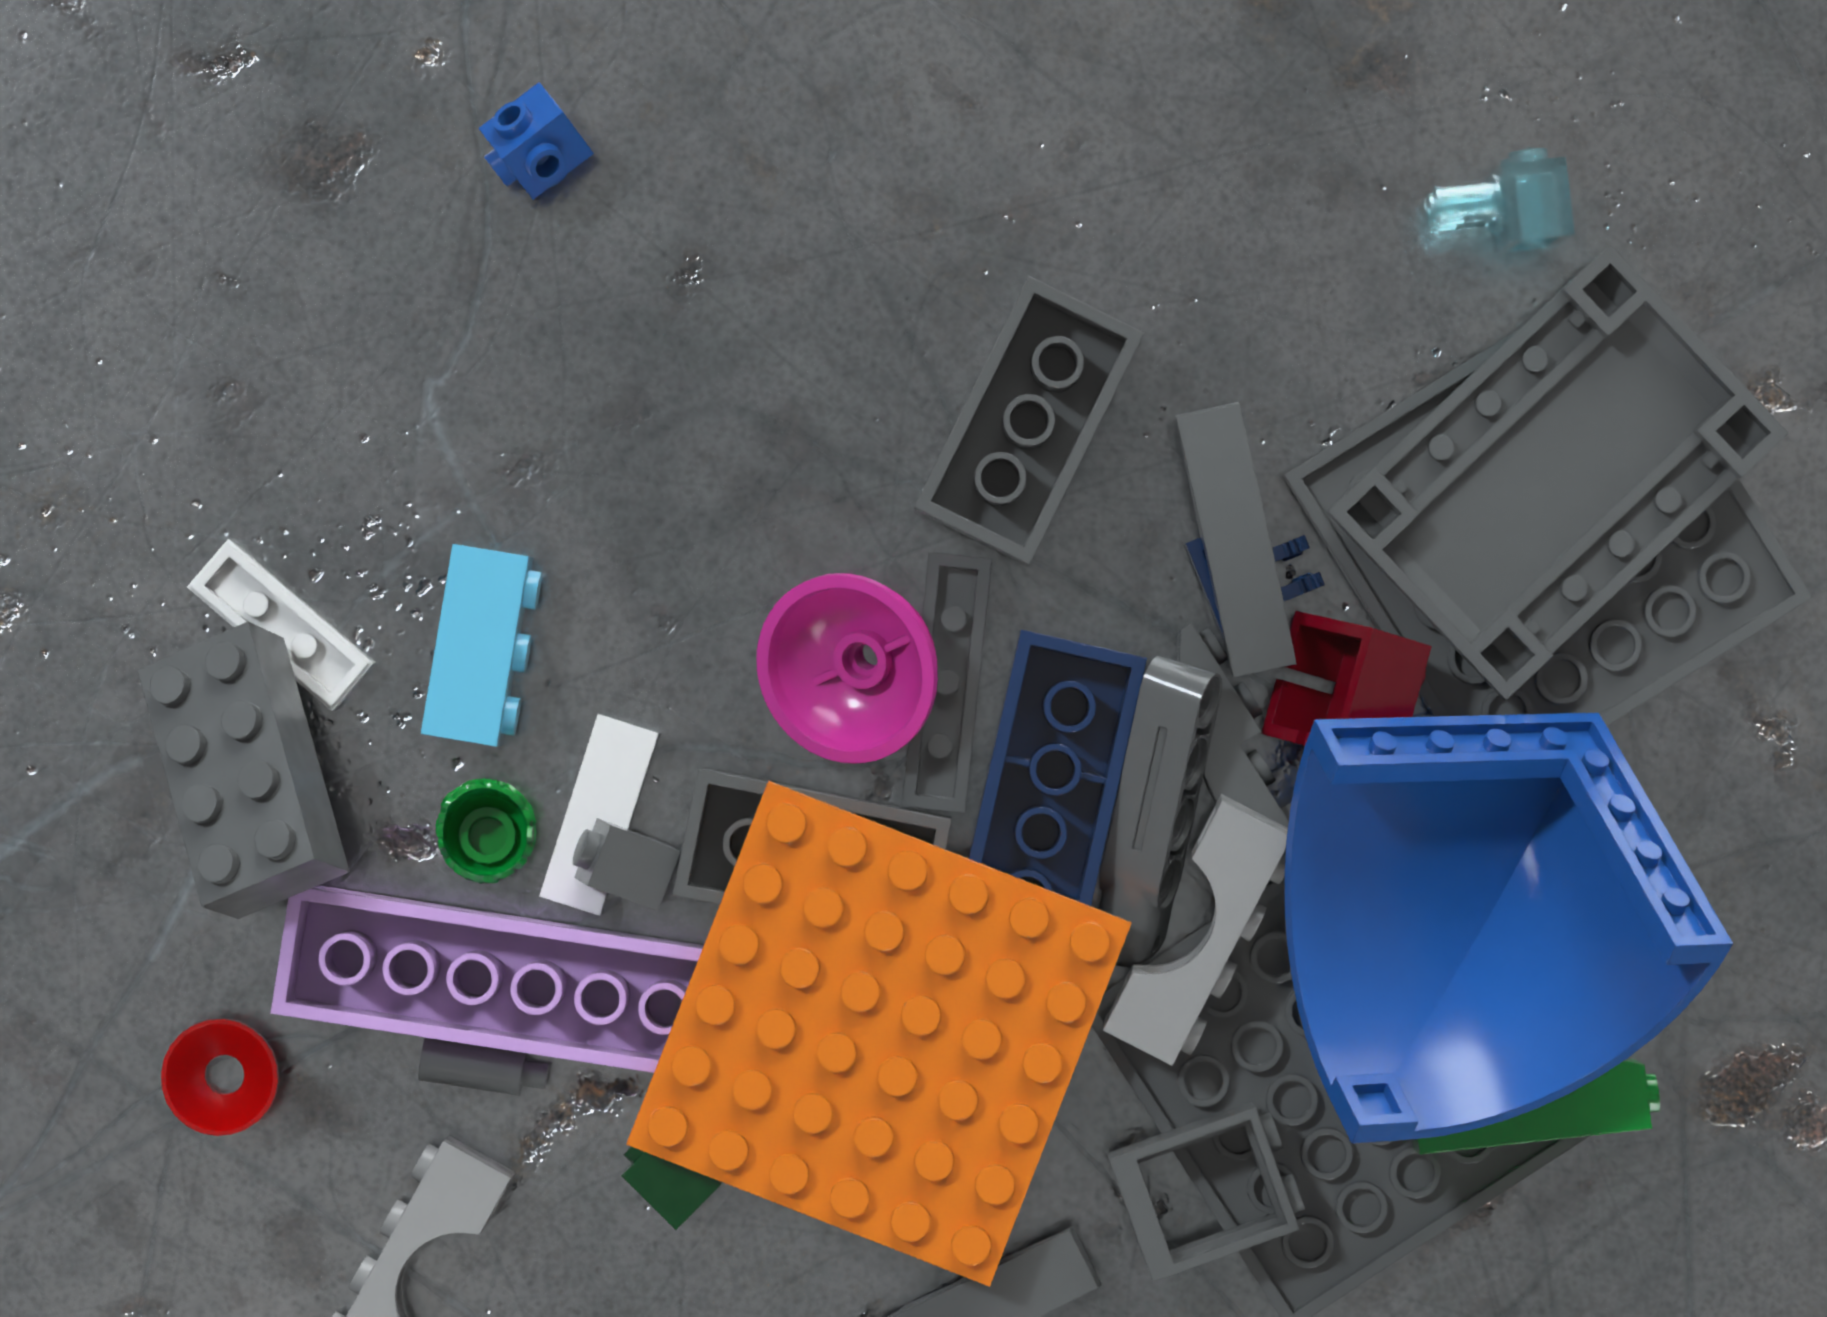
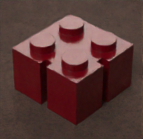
M1295 611L1290 634L1297 664L1285 666V668L1335 682L1334 692L1332 695L1276 678L1261 734L1305 746L1315 719L1413 716L1419 691L1425 680L1426 666L1432 646L1372 627Z

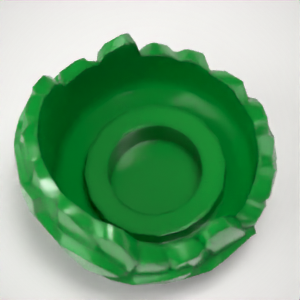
M483 778L463 783L445 796L436 821L438 847L445 863L465 880L479 884L498 883L499 880L515 874L516 870L522 868L527 862V857L531 856L536 843L534 810L524 795L505 782Z

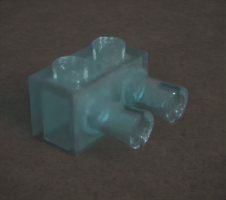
M1547 148L1514 151L1508 153V159L1500 161L1501 164L1485 178L1486 182L1451 187H1434L1433 193H1429L1426 196L1427 217L1431 234H1438L1441 231L1487 227L1488 232H1492L1494 254L1559 246L1575 234L1566 157L1548 159Z

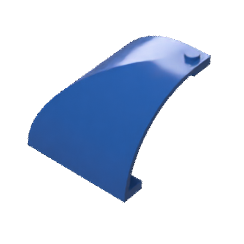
M1599 713L1314 720L1297 772L1290 807L1285 856L1286 935L1291 976L1305 1038L1324 1088L1351 1143L1412 1140L1474 1130L1532 1111L1577 1090L1629 1058L1678 1017L1702 991L1732 947V940Z

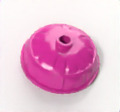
M835 573L814 577L797 585L783 595L769 612L761 629L757 645L756 663L762 695L779 726L789 737L806 750L822 758L841 763L857 764L877 761L895 753L908 744L926 723L934 705L937 692L938 667L936 649L929 629L916 609L901 595L875 580L854 574ZM864 645H868L875 652L877 657L876 665L870 664L864 658Z

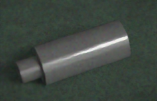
M424 1038L418 1080L520 1096L523 1086L546 1089L549 1064L527 1061V1053Z

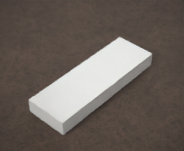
M227 539L187 586L188 589L233 627L245 622H251L283 637L296 681L331 711H335L376 664L231 539Z
M601 714L597 715L539 897L599 916L602 914L608 893L587 886L574 878L578 869L577 866L573 865L574 851L584 830L589 829L592 831L597 818L629 830L660 733Z

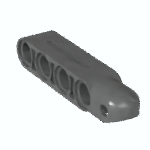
M1156 656L1147 667L1143 676L1099 880L1100 889L1103 892L1099 909L1132 923L1115 965L1130 968L1133 964H1142L1149 960L1160 950L1166 939L1174 898L1182 876L1222 692V678L1220 674L1163 656Z

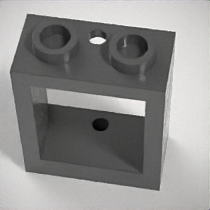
M1249 1102L1107 1153L1153 1282L1300 1230L1294 1213L1305 1210L1293 1174L1280 1176L1272 1153L1283 1149V1145L1270 1112L1259 1116L1254 1104ZM1243 1126L1274 1213L1169 1250L1138 1164Z

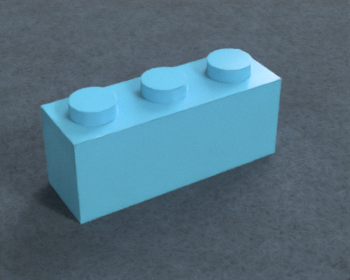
M452 544L421 734L495 747L502 746L504 734L515 735L521 698L511 697L515 671L526 672L531 647V635L521 633L525 608L536 610L542 581V572L532 571L534 558Z

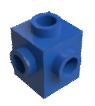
M540 82L515 101L502 106L495 113L494 117L478 128L494 148L484 156L493 170L507 187L518 180L533 200L548 188L559 184L569 172L594 154Z

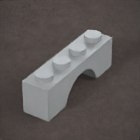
M1223 794L1220 795L1192 849V859L1206 875L1215 897L1214 916L1209 930L1192 951L1175 961L1158 965L1133 964L1104 1019L1103 1031L1173 1066L1180 1051L1188 1055L1192 1054L1207 1024V1020L1199 1017L1210 994L1219 999L1221 998L1237 966L1236 963L1228 960L1239 937L1248 942L1252 939L1266 912L1267 907L1258 903L1269 880L1279 885L1285 876L1287 827Z
M450 1135L442 1142L439 1148L428 1143L410 1175L411 1178L419 1181L420 1184L408 1204L397 1199L384 1221L379 1233L388 1237L389 1240L377 1260L366 1255L353 1277L348 1289L358 1294L348 1314L344 1316L335 1311L332 1317H408L403 1302L402 1282L406 1266L413 1253L424 1243L442 1235L453 1233L480 1235L516 1172Z

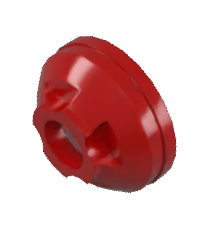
M225 1018L209 1019L194 1024L182 1032L170 1045L164 1057L161 1071L162 1091L166 1103L175 1117L187 1127L199 1133L213 1136L232 1135L244 1131L258 1122L270 1109L276 1097L279 1083L278 1063L274 1051L267 1040L254 1028L240 1021ZM217 1056H232L241 1063L244 1070V1079L238 1090L231 1093H223L215 1090L209 1083L207 1075L208 1066Z

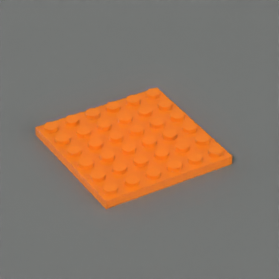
M769 780L626 1145L990 1287L1132 923Z

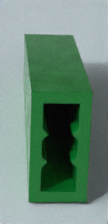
M1627 1058L1595 1080L1537 1109L1474 1130L1439 1137L1412 1139L1413 1149L1419 1155L1652 1129L1650 1113L1660 1111L1657 1078L1654 1073L1646 1074L1645 1064L1635 1059Z

